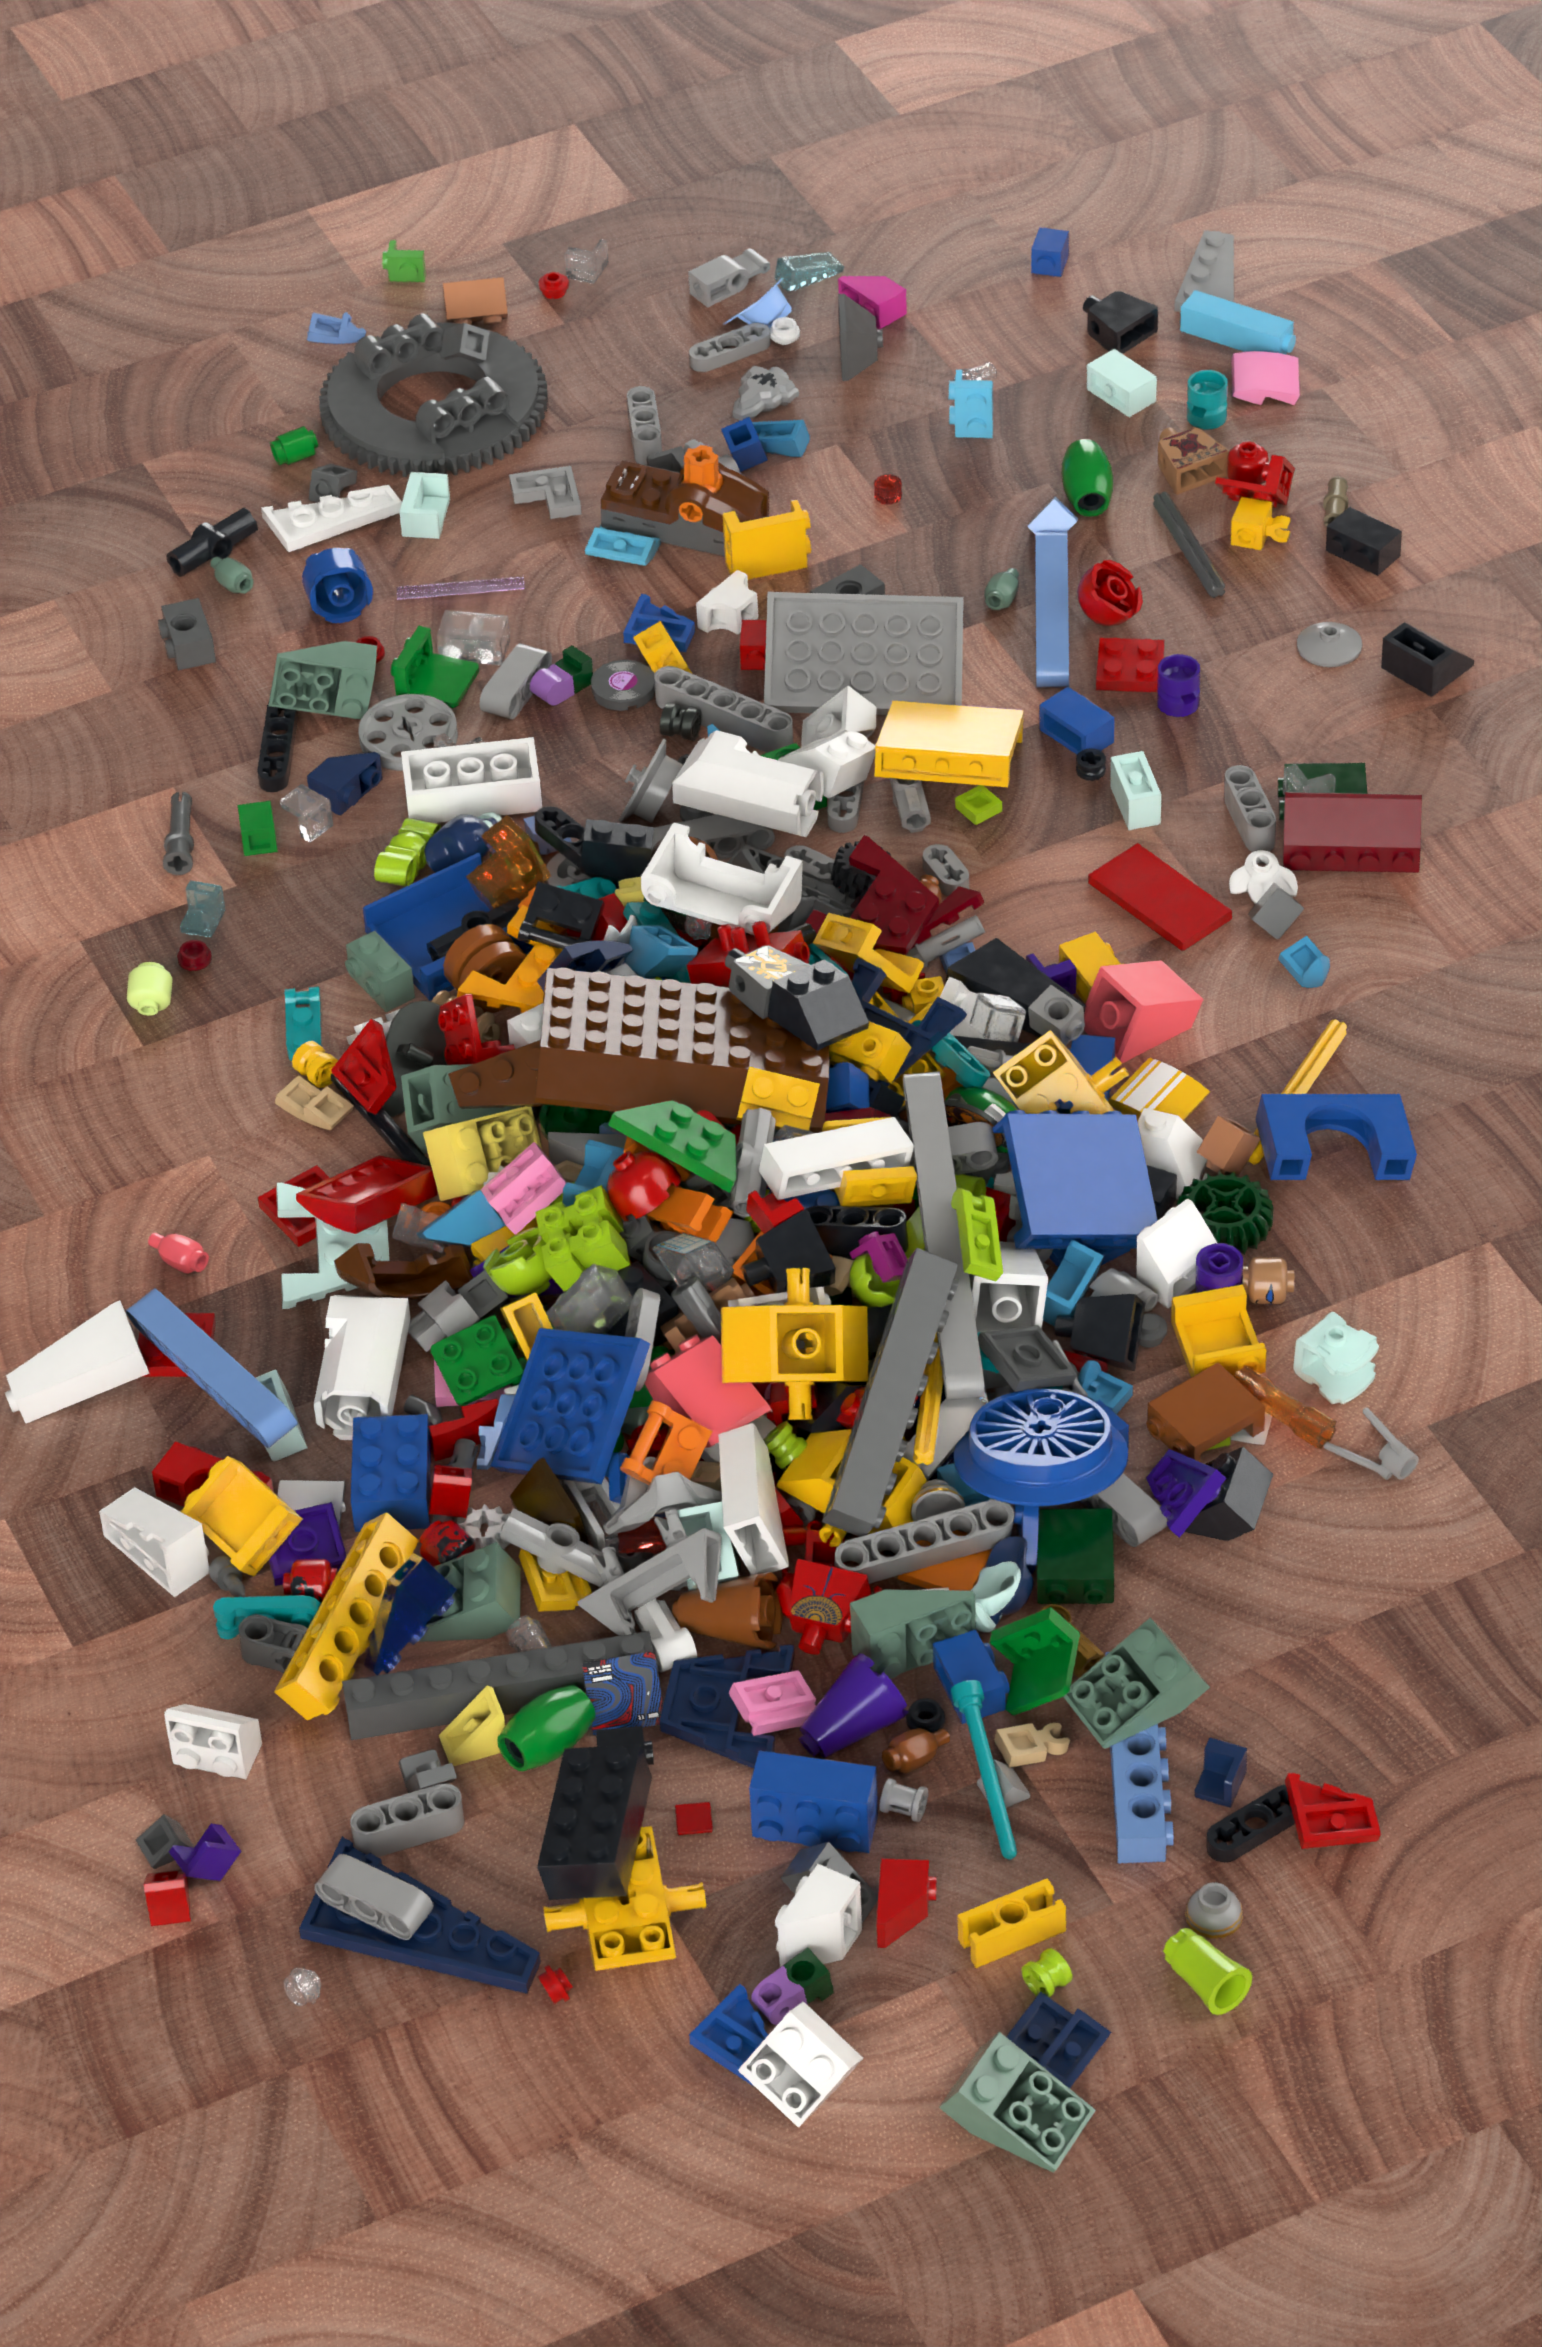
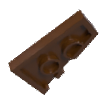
M540 1040L449 1073L448 1075L459 1107L461 1109L504 1108L505 1106L540 1107L541 1105H549L534 1103Z

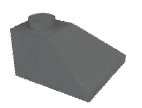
M838 294L842 381H849L878 360L877 348H883V330L876 329V317L847 295Z

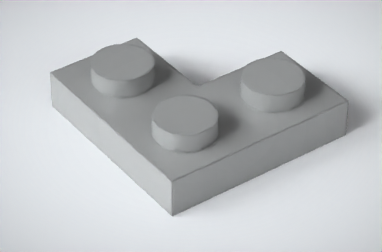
M571 466L509 475L514 504L546 499L550 519L581 515V504Z

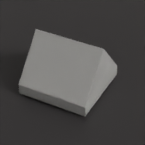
M994 1759L1006 1808L1029 1799L1030 1793L1014 1769ZM980 1777L977 1780V1786L987 1799L982 1778Z

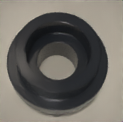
M929 1698L915 1701L908 1709L909 1714L906 1715V1723L910 1730L920 1728L933 1733L942 1729L945 1724L944 1710L935 1700Z

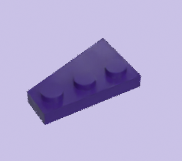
M1171 1449L1165 1453L1146 1477L1154 1497L1161 1503L1160 1510L1162 1514L1168 1519V1528L1179 1538L1204 1506L1218 1496L1221 1489L1220 1486L1227 1479L1217 1469Z

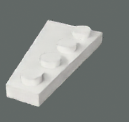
M389 485L350 491L348 492V497L345 498L328 495L319 497L320 502L302 505L301 501L288 503V508L273 511V507L268 506L262 507L261 510L262 518L285 549L291 552L398 514L402 501Z

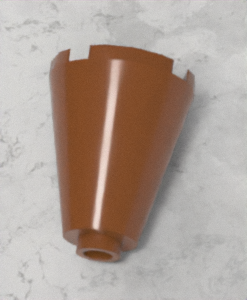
M760 1572L718 1583L716 1600L712 1603L700 1598L698 1588L682 1592L678 1600H675L673 1603L672 1614L680 1628L686 1627L689 1632L759 1649H772L777 1644L776 1642H771L773 1634H781L783 1621L779 1600L771 1582L778 1581L777 1577L772 1572Z

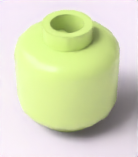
M144 962L139 964L128 976L127 1002L129 1005L138 1010L140 1014L147 1016L155 1015L158 1011L165 1010L171 1003L173 980L171 974L159 963Z

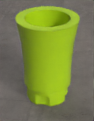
M1184 1928L1180 1929L1178 1933L1170 1937L1163 1949L1165 1960L1198 1994L1212 2014L1222 2015L1231 2011L1247 1995L1252 1984L1251 1971L1227 1957L1203 1936L1197 1935L1191 1929Z

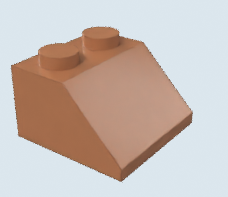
M504 277L443 283L447 323H466L472 325L471 321L484 320V325H494L502 323V318H507Z

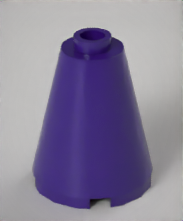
M858 1653L852 1658L800 1727L802 1736L799 1738V1741L813 1757L819 1754L825 1758L903 1719L909 1714V1711L904 1709L907 1707L906 1701L890 1678L884 1672L879 1675L877 1672L872 1671L870 1667L875 1662L863 1653Z

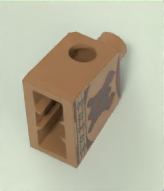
M1169 427L1160 434L1158 465L1176 495L1216 480V477L1224 478L1228 476L1227 457L1229 451L1201 429L1193 427L1178 433L1174 428Z

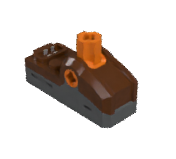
M705 445L687 449L684 455V466L680 473L622 460L620 465H616L606 483V490L601 497V527L607 530L660 538V542L725 556L723 513L735 511L739 522L769 517V492L751 479L718 462V455L712 451V447Z

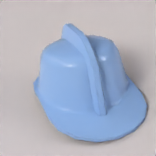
M782 279L757 302L724 322L723 325L738 317L747 324L762 323L770 329L774 320L787 317L792 309L778 287Z

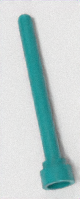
M963 1681L950 1689L953 1703L966 1717L1002 1856L1006 1859H1013L1017 1855V1847L980 1709L983 1707L982 1701L985 1698L980 1681Z

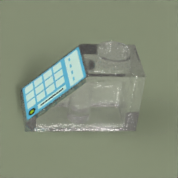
M681 1233L654 1245L652 1249L678 1286L688 1279L697 1276L706 1291L711 1293L729 1281L734 1272V1269L714 1241L691 1234Z

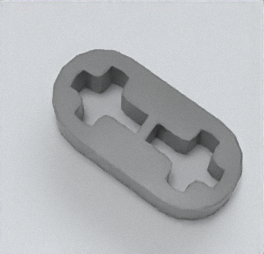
M935 844L930 845L923 851V870L927 875H932L938 879L941 893L949 896L958 886L969 889V871L949 847Z
M797 845L786 850L784 858L789 856L803 860L802 875L833 885L834 880H831L830 876L834 859L806 846Z

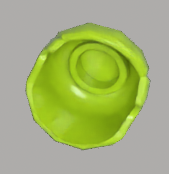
M869 1253L856 1257L851 1265L849 1274L850 1287L860 1303L867 1307H883L893 1304L900 1280L883 1283L881 1277L873 1269Z

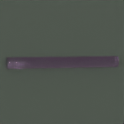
M523 576L396 587L397 600L525 589V582Z

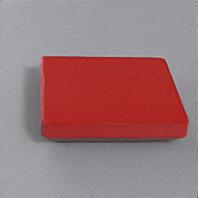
M710 1802L675 1805L678 1835L713 1832Z

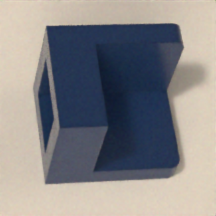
M1209 1738L1204 1749V1770L1195 1788V1797L1231 1808L1246 1775L1247 1748Z

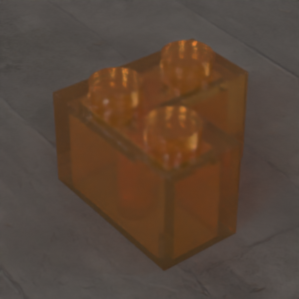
M508 815L481 835L492 856L466 876L477 897L490 910L511 899L518 898L520 901L528 896V892L536 887L537 882L544 883L552 877L531 838Z

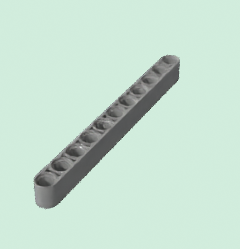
M940 1071L904 1074V1098L910 1140L914 1145L912 1156L914 1169L917 1174L916 1186L925 1251L958 1264L954 1278L959 1279V1284L951 1301L947 1299L944 1310L949 1311L947 1322L941 1333L937 1331L946 1400L984 1397L983 1369L969 1274L963 1270L957 1213L951 1206L952 1196L957 1188Z

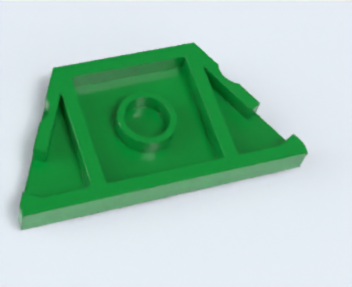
M673 1100L616 1111L612 1114L608 1126L729 1193L732 1191L736 1182L735 1134L724 1129L721 1124L709 1121L693 1112L690 1107Z

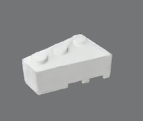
M135 1487L99 1511L104 1537L172 1596L176 1597L209 1574L207 1558L209 1550L205 1545L202 1523Z

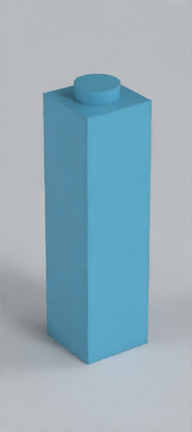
M1194 290L1181 305L1180 331L1243 352L1264 351L1287 354V352L1290 353L1294 348L1296 336L1293 335L1294 321Z

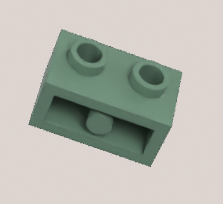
M376 931L346 944L348 960L345 961V966L349 975L385 1012L415 998L412 968Z

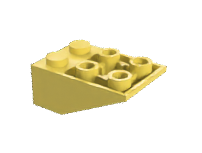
M527 1106L423 1132L440 1202L468 1195L473 1191H481L484 1187V1182L488 1179L489 1172H498L500 1165L505 1168L533 1142L542 1150L532 1107Z

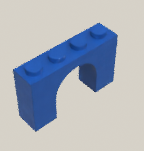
M1261 1094L1255 1120L1270 1180H1306L1312 1157L1307 1135L1311 1132L1325 1129L1347 1133L1364 1145L1369 1155L1375 1180H1410L1417 1153L1400 1094Z

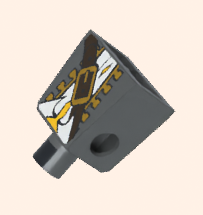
M762 946L748 954L735 948L728 953L725 959V966L731 969L730 992L762 1019L768 1017L773 981L810 966V964L771 946Z

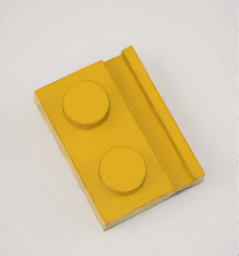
M749 1067L736 1120L742 1121L743 1114L748 1109L763 1108L771 1111V1115L776 1119L775 1129L802 1136L808 1135L820 1084Z
M521 1548L519 1559L539 1612L575 1610V1607L579 1606L577 1601L592 1593L588 1581L568 1571L561 1574L547 1572L538 1564L536 1555Z

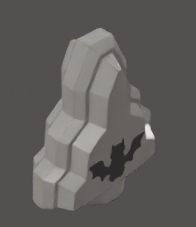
M753 366L741 378L742 385L738 389L740 397L734 403L733 418L741 421L750 417L752 420L760 412H770L779 405L786 406L799 396V390L794 386L792 380L789 379L783 369L774 366L767 370L762 367Z

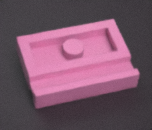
M799 1670L736 1682L732 1684L729 1695L744 1721L751 1724L753 1736L800 1727L816 1707V1698Z

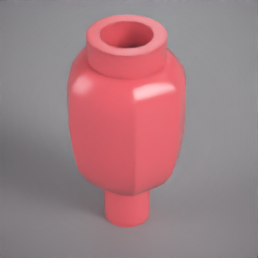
M153 1233L149 1237V1246L158 1249L162 1260L176 1270L185 1274L194 1271L201 1272L208 1264L209 1256L204 1252L201 1244L189 1237L175 1233L165 1237L158 1233Z

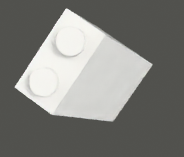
M1000 1242L1003 1274L995 1282L969 1274L977 1333L1037 1325L1042 1329L1048 1276L1035 1249H1016L1014 1242Z

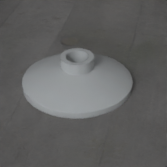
M1321 622L1305 628L1299 634L1297 650L1301 657L1311 664L1321 667H1339L1351 663L1360 655L1362 639L1353 628L1345 624Z

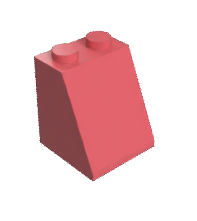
M1162 960L1101 966L1085 1003L1084 1031L1091 1036L1115 1037V1057L1121 1063H1125L1192 1028L1203 998Z
M694 1335L678 1345L681 1351L670 1357L667 1352L650 1361L651 1369L644 1384L654 1401L661 1402L669 1406L673 1411L712 1430L713 1432L705 1448L712 1447L719 1442L718 1434L747 1425L771 1410L766 1400L752 1383H722V1347L713 1335L700 1339L698 1335Z

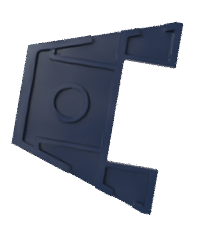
M858 957L854 962L852 969L855 974L852 984L868 1021L898 1032L912 1047L894 1079L895 1081L961 1023L967 1014L962 1008L937 997L919 1026L916 1027L869 1003L886 977V974L881 968ZM879 1079L877 1081L887 1087L890 1085V1083Z
M794 1645L780 1646V1651L762 1654L761 1649L748 1650L745 1656L724 1659L723 1654L674 1661L660 1717V1731L754 1769L759 1751L774 1752L775 1736L763 1734L753 1736L752 1733L737 1732L741 1714L731 1699L729 1691L733 1683L746 1681L749 1678H762L791 1672L795 1657Z

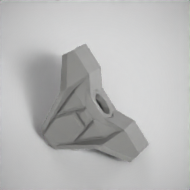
M646 1457L643 1465L651 1470L656 1458ZM679 1472L655 1476L650 1485L627 1475L620 1507L603 1525V1528L609 1535L634 1530L648 1522L654 1515L665 1513L668 1510H680L721 1502L722 1492L692 1482Z

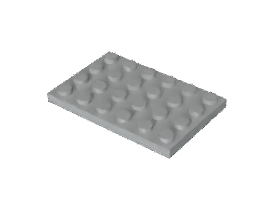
M768 592L764 704L786 713H813L845 687L849 686L877 707L876 715H887L892 701L962 706L963 597Z

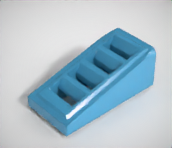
M804 420L752 422L757 434H759L758 437L764 452L791 457L803 456L810 440Z

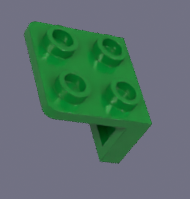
M418 626L413 635L406 639L404 649L399 657L394 658L391 664V676L394 677L396 696L404 694L427 695L441 700L450 708H455L459 705L479 673V665L476 662L433 653L431 628Z
M495 1314L431 1346L432 1356L456 1404L459 1406L472 1403L512 1383L513 1386L519 1385L527 1364L524 1356L517 1359L513 1351L514 1348L518 1347L517 1342L509 1327L502 1330Z
M1052 1607L991 1632L989 1643L1014 1664L1010 1692L1008 1693L1006 1710L1013 1716L1062 1698L1070 1690L1080 1632Z

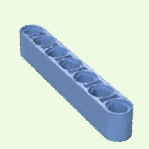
M1035 532L1036 687H1069L1067 532Z
M153 1288L126 1310L130 1321L150 1342L265 1447L270 1448L298 1425L290 1410L156 1288Z

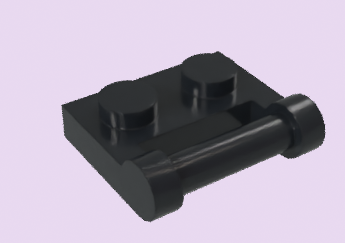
M537 882L526 917L519 930L518 940L527 943L532 940L562 950L566 946L592 941L605 904L599 899ZM540 920L580 932L581 935L577 940L537 928L536 924Z

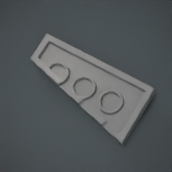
M1204 230L1175 299L1174 311L1181 312V305L1194 290L1234 302V235L1220 231Z

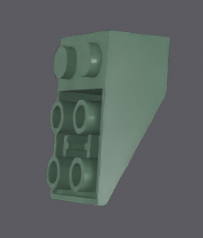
M342 641L277 654L269 706L361 720L369 707L376 668L377 646Z
M473 1064L433 1065L401 1076L408 1135L424 1155L428 1154L423 1132L520 1108V1106L461 1109L448 1074Z
M497 1542L400 1580L398 1640L401 1643L489 1639L520 1626L521 1567Z
M883 1590L850 1603L852 1654L855 1657L858 1653H863L875 1662L870 1667L872 1671L877 1672L879 1675L884 1672L890 1679L916 1667L929 1665L933 1662V1643L976 1630L975 1594L973 1591Z
M1149 1618L1070 1686L1069 1692L1063 1697L1100 1745L1106 1749L1181 1713L1207 1691L1210 1686L1168 1634Z
M998 2032L979 2048L939 2106L942 2111L972 2135L1051 2172L1056 2171L1096 2111L1001 2032Z

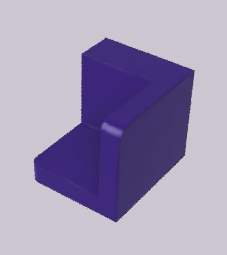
M1034 953L1026 955V960L1071 995L1076 993V967L1071 960L1044 967Z
M210 1824L194 1848L173 1845L169 1853L187 1877L221 1881L241 1853V1850L222 1825Z

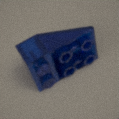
M414 1553L390 1577L385 1586L364 1666L377 1676L382 1671L386 1674L389 1673L401 1660L402 1656L399 1652L408 1642L412 1645L416 1644L428 1631L429 1628L425 1624L435 1613L438 1616L443 1615L455 1601L452 1595L457 1589L424 1558Z

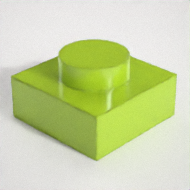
M978 785L956 797L955 808L973 824L978 825L1002 812V801L984 785Z

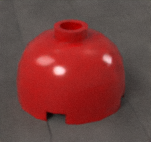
M1104 560L1102 563L1097 562L1082 576L1077 589L1078 601L1084 614L1097 624L1116 626L1126 622L1139 612L1143 604L1142 591L1140 587L1135 589L1130 581L1134 577L1131 572L1120 563L1112 560Z
M628 1151L620 1155L613 1162L615 1168L609 1175L606 1189L617 1213L624 1221H629V1214H633L638 1219L663 1203L670 1196L666 1189L672 1182L677 1188L680 1184L681 1176L667 1159L654 1151H639L634 1154Z

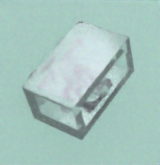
M445 610L437 632L438 653L440 655L480 664L501 665L504 662L510 643L509 619L506 615Z
M593 1263L581 1273L580 1278L565 1293L557 1298L556 1303L546 1314L556 1330L605 1335L630 1309L633 1296L617 1270Z

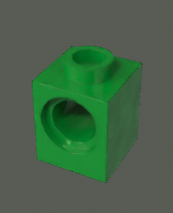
M271 801L237 805L244 856L278 852Z

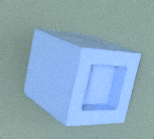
M1055 496L1029 523L1028 528L1034 533L1067 532L1077 522L1078 518Z

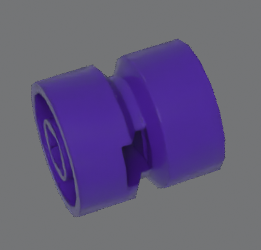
M1174 654L1165 657L1158 664L1157 706L1166 715L1184 717L1197 711L1200 703V664L1196 659L1184 654Z
M1214 1243L1205 1246L1199 1251L1196 1256L1195 1293L1242 1285L1243 1256L1239 1250L1228 1244Z

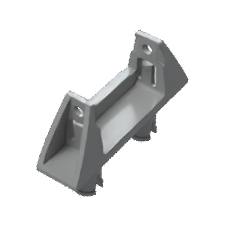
M677 1510L665 1511L667 1520L656 1517L654 1521L667 1548L625 1574L617 1558L615 1548H602L604 1557L593 1554L591 1558L597 1567L604 1585L577 1601V1603L618 1636L636 1633L631 1610L636 1607L640 1608L689 1578L697 1585L700 1598L712 1603L716 1600L721 1556V1535L702 1528L687 1537Z

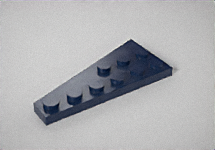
M343 1836L341 1837L328 1867L339 1854L349 1855L419 1888L432 1900L433 1910L413 1936L408 1940H403L328 1905L315 1893L299 1928L301 1939L528 1994L541 1963L540 1952L502 1930L495 1931L481 1923L479 1916L470 1911L464 1913L452 1906L450 1899L404 1872L396 1873L384 1866L382 1860L372 1853L368 1855L353 1847V1842Z

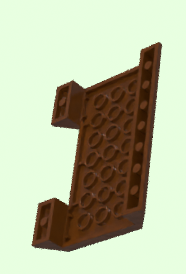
M547 968L534 1103L616 1112L673 1100L690 1107L695 1113L701 1110L709 1111L720 1123L741 1125L742 1121L736 1120L748 1069L753 1067L819 1083L809 1132H822L825 1122L829 1081V1046L815 1050L769 1017L765 1019L759 1017L733 995L728 987L714 986L709 983H682L673 979H646L637 975L628 977L609 975L601 971L591 973L573 971L569 968Z

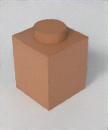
M1218 1115L1197 1153L1207 1159L1205 1165L1214 1172L1218 1173L1220 1170L1224 1175L1226 1171L1231 1173L1234 1171L1235 1174L1240 1175L1261 1138L1238 1122Z

